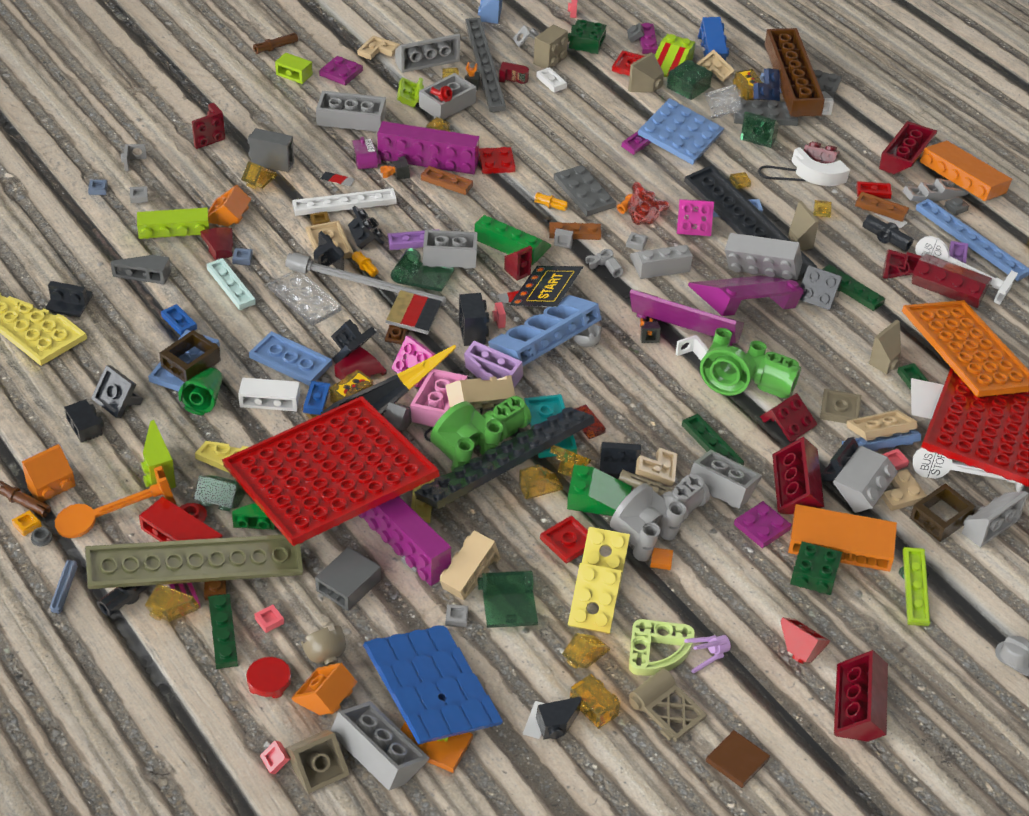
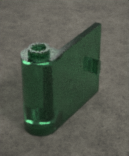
M409 248L403 253L391 271V278L398 284L442 292L454 273V268L423 266L420 253L416 249Z
M532 570L482 573L481 577H478V590H482L487 628L538 625L533 593L534 581Z

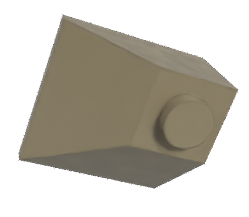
M652 52L631 64L629 92H654L663 86L664 72Z
M802 201L798 202L787 238L793 242H799L800 250L804 251L814 248L819 221Z
M895 320L875 336L869 360L870 365L886 375L892 370H896L900 364L901 341L899 320Z

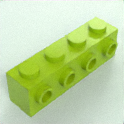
M208 207L137 212L139 239L201 235L200 231L209 229Z

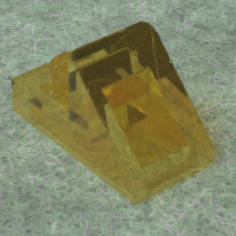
M555 445L551 447L550 453L557 455L556 459L561 461L558 473L572 476L574 464L587 466L591 462V459Z

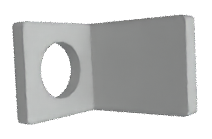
M523 25L513 40L520 47L529 36L535 39L539 32L534 28L530 29ZM523 34V38L518 41L519 36Z
M125 144L124 153H121V162L124 163L125 171H129L130 159H147L145 144ZM136 148L141 149L142 154L136 155L133 153V150Z

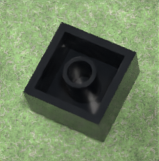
M481 293L459 294V326L464 346H470L473 341L486 344V337H489V328L486 326V323L490 322L489 312H485L487 310L486 300L482 299Z

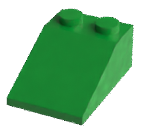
M574 464L567 509L613 516L621 502L631 493L632 486L595 467Z

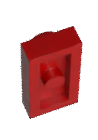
M857 181V197H859L861 192L882 199H891L890 183Z

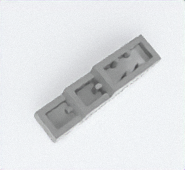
M938 178L934 184L921 182L918 187L905 186L902 190L910 201L918 202L926 199L931 201L948 200L968 195L969 193L951 180Z

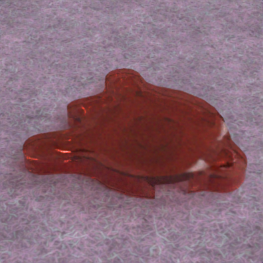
M635 182L632 185L633 195L627 203V209L633 223L637 225L652 224L658 218L660 212L670 207L668 201L656 200L654 198L655 193L645 190L640 183Z

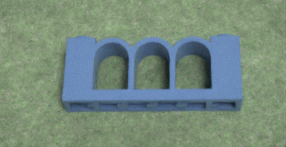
M568 295L561 300L557 307H547L543 312L544 314L528 318L524 323L525 325L513 327L506 334H500L488 341L489 347L522 361L523 366L602 320L599 305L592 301Z

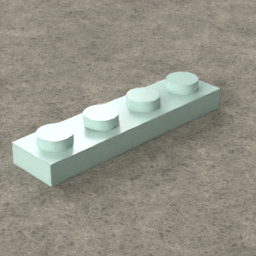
M223 258L207 264L209 273L239 310L256 304L253 295Z

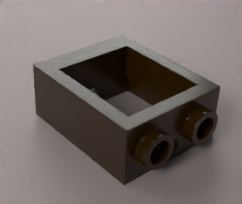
M194 330L159 352L161 367L183 382L190 380L221 361L219 346ZM194 346L204 352V354L189 364L178 358Z
M945 483L914 504L910 519L941 542L964 526V520L969 515L973 516L976 506ZM940 500H943L958 512L957 515L947 522L929 509Z

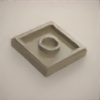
M824 389L820 419L847 424L848 420L859 418L862 395Z

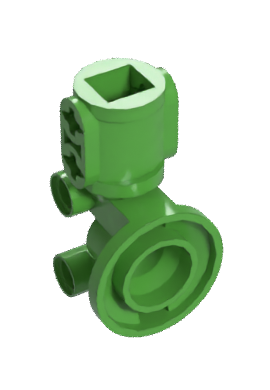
M726 328L716 329L713 343L700 363V373L708 387L722 395H737L742 393L748 387L751 380H753L760 390L780 398H789L792 395L801 373V367L796 360L775 352H767L765 354L767 346L761 341H752L747 354H745L738 347H729L732 335L730 330Z
M518 396L506 399L495 406L493 411H488L483 415L471 403L467 401L460 402L447 410L439 418L432 429L430 440L452 461L451 471H453L454 468L463 466L471 460L473 449L477 444L480 445V453L483 455L487 450L498 447L499 442L515 434L518 428H524L529 425L531 413L524 400Z

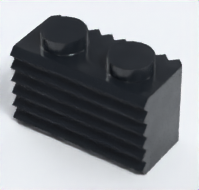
M87 399L64 407L66 419L81 443L103 435L102 427H104V422L101 416H96L97 413L94 405L89 404Z

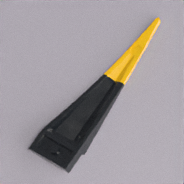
M456 345L380 383L336 401L322 411L321 414L361 396L381 415L384 414L389 402L396 403L456 349Z

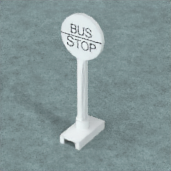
M933 236L920 239L916 245L915 251L917 255L924 256L928 254L991 277L992 281L990 284L993 288L998 289L994 302L999 305L1011 289L1013 281L1018 273L1011 270L1004 281L994 278L951 257L947 245L939 238Z
M923 448L917 450L913 456L912 464L914 470L922 477L936 479L943 477L950 470L1007 480L1002 476L987 473L977 467L954 462L952 459L929 452ZM1007 480V482L1015 483L1016 492L1025 491V486L1022 483Z

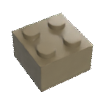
M553 24L536 36L533 64L546 69L552 68L567 57L568 31Z

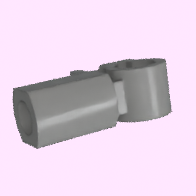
M604 249L597 253L596 256L589 255L586 257V264L589 263L590 269H595L598 265H606L614 278L622 276L624 272L621 265L614 258V253L611 249Z

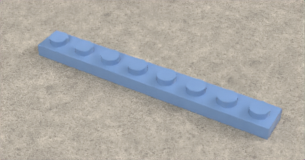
M926 199L916 205L915 210L960 242L967 243L969 248L1006 274H1009L1011 270L1018 273L1015 278L1016 281L1029 275L1028 267L930 199Z

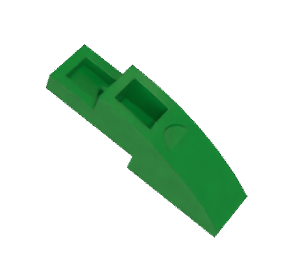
M256 503L232 511L233 528L274 530L275 528L272 521Z

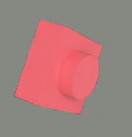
M571 0V3L568 2V12H571L570 18H576L577 0Z
M502 302L495 303V309L492 311V319L496 321L498 328H505L506 313Z
M898 448L882 454L888 457L896 470L908 467L909 460Z
M274 605L254 614L255 620L265 633L284 624L283 616Z
M276 740L260 755L271 774H276L291 759L282 743Z

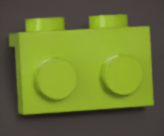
M402 77L399 82L397 100L414 108L419 103V91L424 89L423 78L420 77L418 82L414 83Z

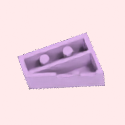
M473 341L464 353L466 368L477 378H481V380H490V377L499 379L511 375L515 388L523 377L522 361L481 343Z

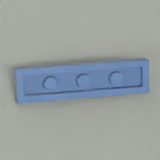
M913 429L908 433H894L890 437H876L875 440L871 441L865 440L862 437L855 438L859 447L863 446L877 452L882 448L892 449L898 445H912L914 442L921 441V433Z

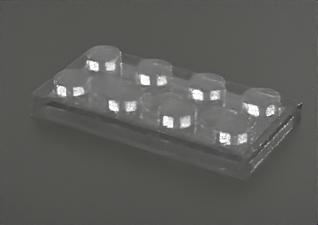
M291 271L268 283L270 291L312 326L342 311L341 305L303 273Z

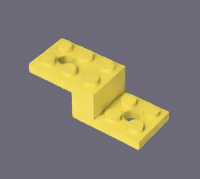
M589 527L582 563L579 565L568 626L610 634L630 534ZM603 546H608L612 550L611 554L607 557H603L600 554V549ZM589 604H597L599 611L596 614H589L587 612Z

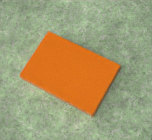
M406 722L400 729L430 757L428 763L454 773L473 739V734L468 732L448 737L446 742L444 740H435L418 744Z

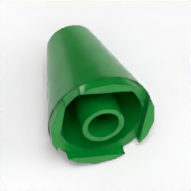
M208 368L183 383L179 389L178 397L179 401H182L185 405L184 408L196 415H204L211 412L217 401L223 379L222 373L216 368Z

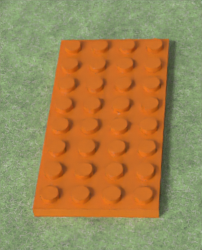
M964 300L903 306L902 312L977 397L1029 392V370Z

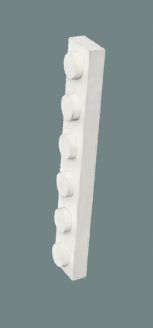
M393 188L292 200L295 216L350 210L354 206L358 208H371L397 204Z

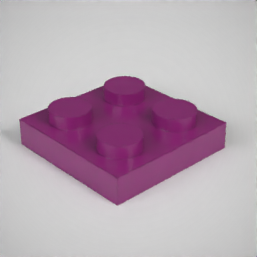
M336 56L319 70V76L346 86L363 71V65Z
M764 501L734 521V525L762 549L790 531L792 526L791 523Z

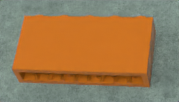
M947 140L926 147L920 159V163L983 201L1006 194L1012 178Z
M796 504L788 553L798 555L801 542L803 541L842 552L840 563L890 572L894 560L897 522Z

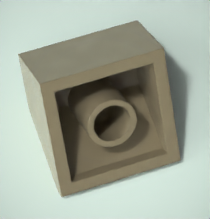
M324 730L285 748L291 758L292 769L307 794L350 775L336 735L332 731Z

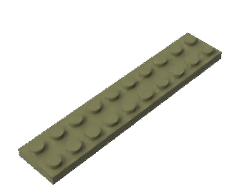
M284 535L85 546L88 589L298 576L303 574L300 544L292 546Z

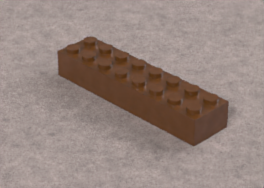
M797 28L767 29L765 47L773 69L779 70L780 89L790 117L822 116L825 99Z

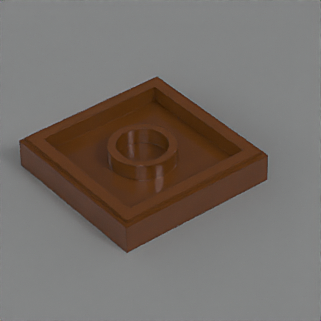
M733 730L707 756L706 762L743 788L769 761L770 755Z

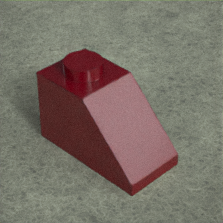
M528 246L505 256L504 270L516 281L531 275L532 247Z

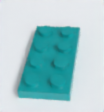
M561 394L524 398V402L531 413L530 428L535 424L544 422L548 417L562 412L565 408ZM574 435L539 453L538 457L577 454Z

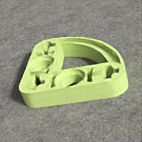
M645 619L636 620L632 627L629 656L630 672L635 675L649 676L656 674L661 669L670 671L679 666L692 649L693 643H685L684 640L694 638V629L686 624ZM666 630L669 634L662 636L658 631ZM651 642L681 646L671 656L649 662ZM643 644L646 648L638 650L635 648V645ZM637 657L641 658V666H637Z

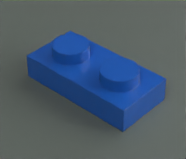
M177 304L161 311L162 318L180 336L186 330L192 331L197 329V323Z
M311 381L303 406V413L321 415L330 392V383Z

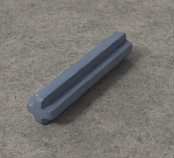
M67 560L50 604V611L52 613L59 614L62 612L78 567L77 562L74 560Z

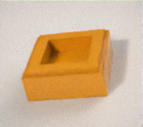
M30 510L12 519L13 525L23 536L42 526L41 521Z

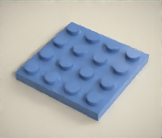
M669 98L638 130V135L693 165L723 133L724 128Z

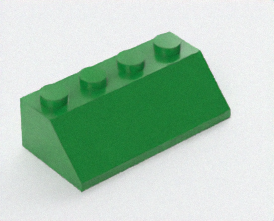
M483 215L475 223L474 232H477V241L503 253L510 254L531 246V265H534L551 248L550 243L486 215Z

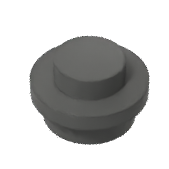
M38 527L32 532L31 542L35 546H46L52 541V533L45 527Z

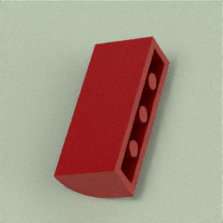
M163 496L139 515L141 529L160 542L223 538L222 534Z

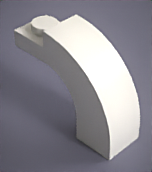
M800 147L794 150L792 163L797 167L796 174L802 179L821 186H836L847 182L850 169L841 160L828 164L819 163L811 159Z

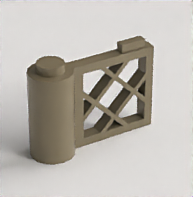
M666 669L659 670L629 694L630 705L635 710L645 711L662 728L660 732L669 741L671 739L675 742L707 717V714L676 684L674 677ZM676 693L681 698V704L670 703V696ZM656 707L666 708V716L658 715L653 709ZM670 708L682 709V718L671 717ZM685 710L694 711L698 717L695 719L685 718ZM670 722L682 723V730L676 733L670 727Z

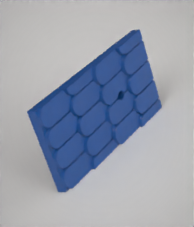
M444 625L433 626L424 630H414L405 634H394L386 638H375L364 642L363 647L418 744L502 724L503 721L491 698L484 691L462 651L457 647L450 632Z

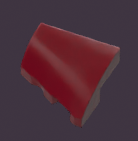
M217 227L200 231L202 239L209 247V253L215 260L233 256L232 228Z
M889 249L886 253L882 278L888 279L912 275L919 259L923 256L910 252L903 254Z
M361 346L334 365L335 377L344 383L351 380L358 372L370 379L371 375L380 373L384 376L387 374L384 366Z

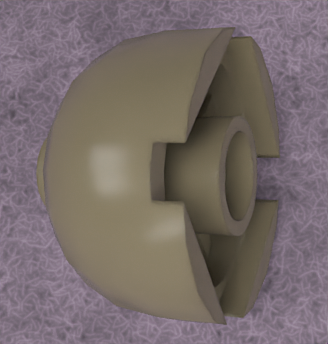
M334 626L335 630L329 631L328 627L320 629L306 636L307 642L301 641L303 650L310 661L316 664H325L326 666L338 662L337 658L342 656L346 649V640L341 626Z

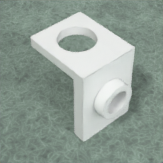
M697 335L677 341L676 355L679 356L693 351L701 361L709 349ZM689 343L687 348L681 350L682 345Z

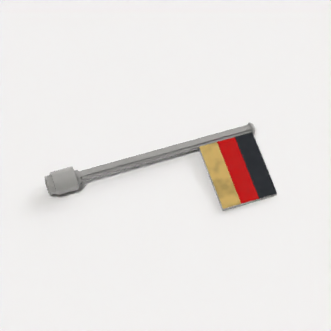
M294 252L293 254L289 253L286 258L285 266L289 270L304 274L312 270L399 293L386 319V323L428 334L440 306H444L446 303L445 296L442 297L313 263L310 256Z

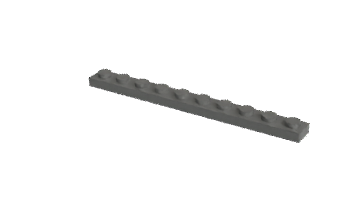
M465 19L466 29L475 61L478 64L477 68L480 72L489 111H506V104L481 19Z

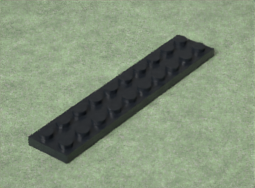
M712 165L685 176L684 182L703 201H714L713 210L737 234L791 241ZM802 251L803 263L797 280L804 277L809 265L817 268V265Z
M572 407L564 408L562 412L548 417L544 422L533 425L531 429L518 433L511 440L502 442L500 446L487 450L485 454L479 457L472 458L467 464L458 466L452 472L439 476L432 483L423 485L421 489L414 492L416 499L440 509L595 423L594 416Z

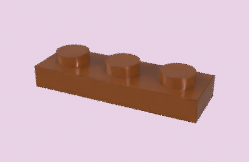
M428 166L421 174L422 181L466 195L473 187V180Z
M861 192L855 203V206L901 222L904 221L909 212V207Z
M549 222V238L555 239L557 228L573 231V239L601 240V224Z

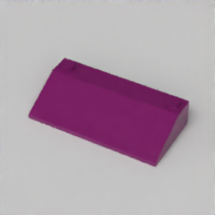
M768 276L689 282L688 284L695 293L721 316L735 315L741 300L770 297L783 309L796 308L804 291L798 286L799 284L796 281Z
M630 290L632 312L637 313L636 317L647 319L648 316L713 337L717 328H726L732 333L729 345L732 346L733 343H739L744 322L668 301L645 292Z

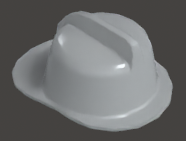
M1008 636L1005 641L997 645L995 649L996 657L1005 665L1029 677V640L1021 636Z

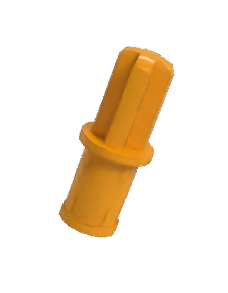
M537 192L534 198L535 203L548 206V208L552 207L566 211L568 207L567 201L557 199L553 195L548 196Z
M360 251L353 253L352 260L359 265L361 270H365L371 277H375L379 273L370 258H366Z

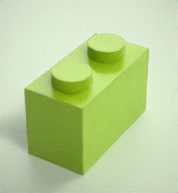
M286 52L275 61L276 75L303 84L313 75L312 61Z

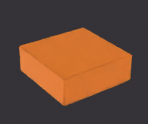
M654 547L650 567L671 570L673 550Z

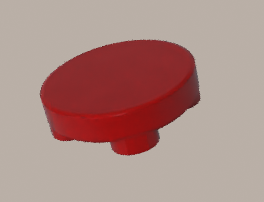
M263 657L256 660L249 666L246 674L249 691L259 696L280 698L291 682L289 665L277 657Z

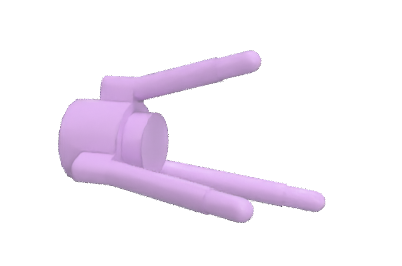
M713 635L684 640L685 643L708 642L694 646V650L708 648L712 654H715L692 669V673H696L715 660L723 658L724 653L728 652L731 648L730 641L726 635L718 637Z

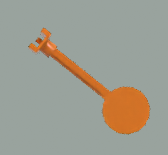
M162 465L154 468L157 484L150 486L149 489L96 509H92L86 504H74L64 508L55 519L57 532L65 538L81 537L93 528L97 517L152 496L162 495L177 505Z

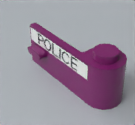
M360 137L361 140H352L356 153L357 169L378 168V165L381 164L380 154L377 155L372 139Z

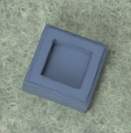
M90 180L89 195H106L108 181Z
M235 248L232 263L236 265H250L253 249Z

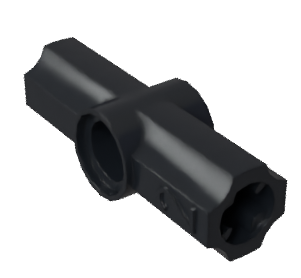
M870 214L863 222L862 227L877 235L881 243L890 242L904 251H908L913 244L914 239L899 231L895 223L889 222L887 224Z
M151 585L116 587L97 601L98 607L103 614L111 616L125 604L130 605L137 602L139 594Z

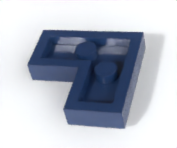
M764 69V83H753L754 99L780 101V75L778 69Z

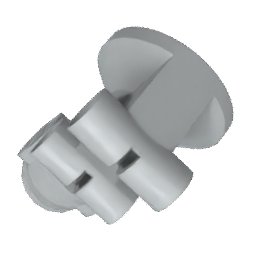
M692 474L686 475L674 489L663 493L661 496L647 483L641 484L618 506L611 518L610 527L615 532L630 534L629 542L635 546L633 550L634 557L639 561H647L652 555L659 534L665 540L675 539L681 523L688 518V515L694 509L705 505L709 501V489L700 476Z

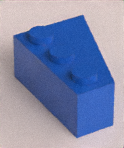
M703 17L698 39H702L700 45L704 47V57L712 50H715L726 61V57L729 56V48L726 47L727 37L724 35V23L721 22V17Z

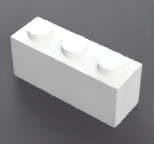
M242 378L238 393L239 405L244 408L297 412L300 400V382Z

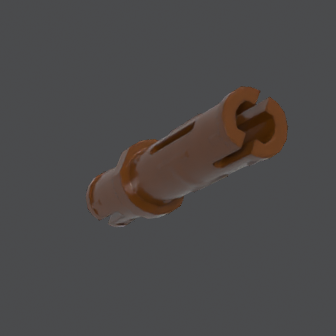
M294 32L275 39H266L265 42L254 44L253 50L256 54L265 51L270 52L275 48L298 42V36Z
M0 480V494L8 498L9 502H16L43 518L47 517L46 513H50L51 506L21 492L20 488L12 487Z

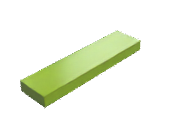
M904 547L903 564L907 624L929 626L930 613L925 549Z

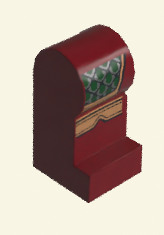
M502 62L499 70V82L513 81L520 84L528 82L529 68L527 66Z

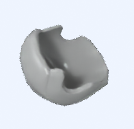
M592 325L573 336L575 343L582 347L595 346L601 340L602 327Z

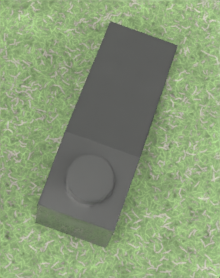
M147 255L111 261L112 275L118 278L164 285L171 272L170 258L164 256Z

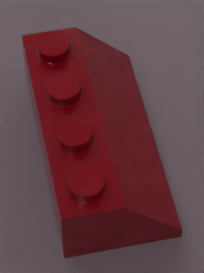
M907 121L882 152L879 169L887 173L896 174L913 166L924 149L936 136L937 130Z
M928 254L919 259L912 273V284L956 301L964 300L968 305L979 308L992 281L991 277Z
M802 437L773 453L778 513L794 515L796 504L820 509L825 507L818 449L805 437Z
M874 650L837 664L834 735L836 737L868 742L887 735L888 663Z

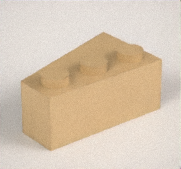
M511 375L499 379L490 377V380H481V378L459 380L446 385L450 408L460 402L467 401L475 409L482 407L483 410L494 408V404L515 396Z
M475 530L470 536H467L461 550L455 553L452 563L440 576V583L443 589L465 600L479 584L478 578L482 574L487 575L490 572L488 567L494 561L498 563L501 559L495 541Z

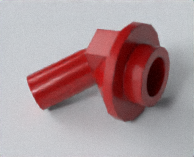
M443 86L441 90L432 87L430 93L438 96L440 101L449 102L452 99L453 93L449 86Z

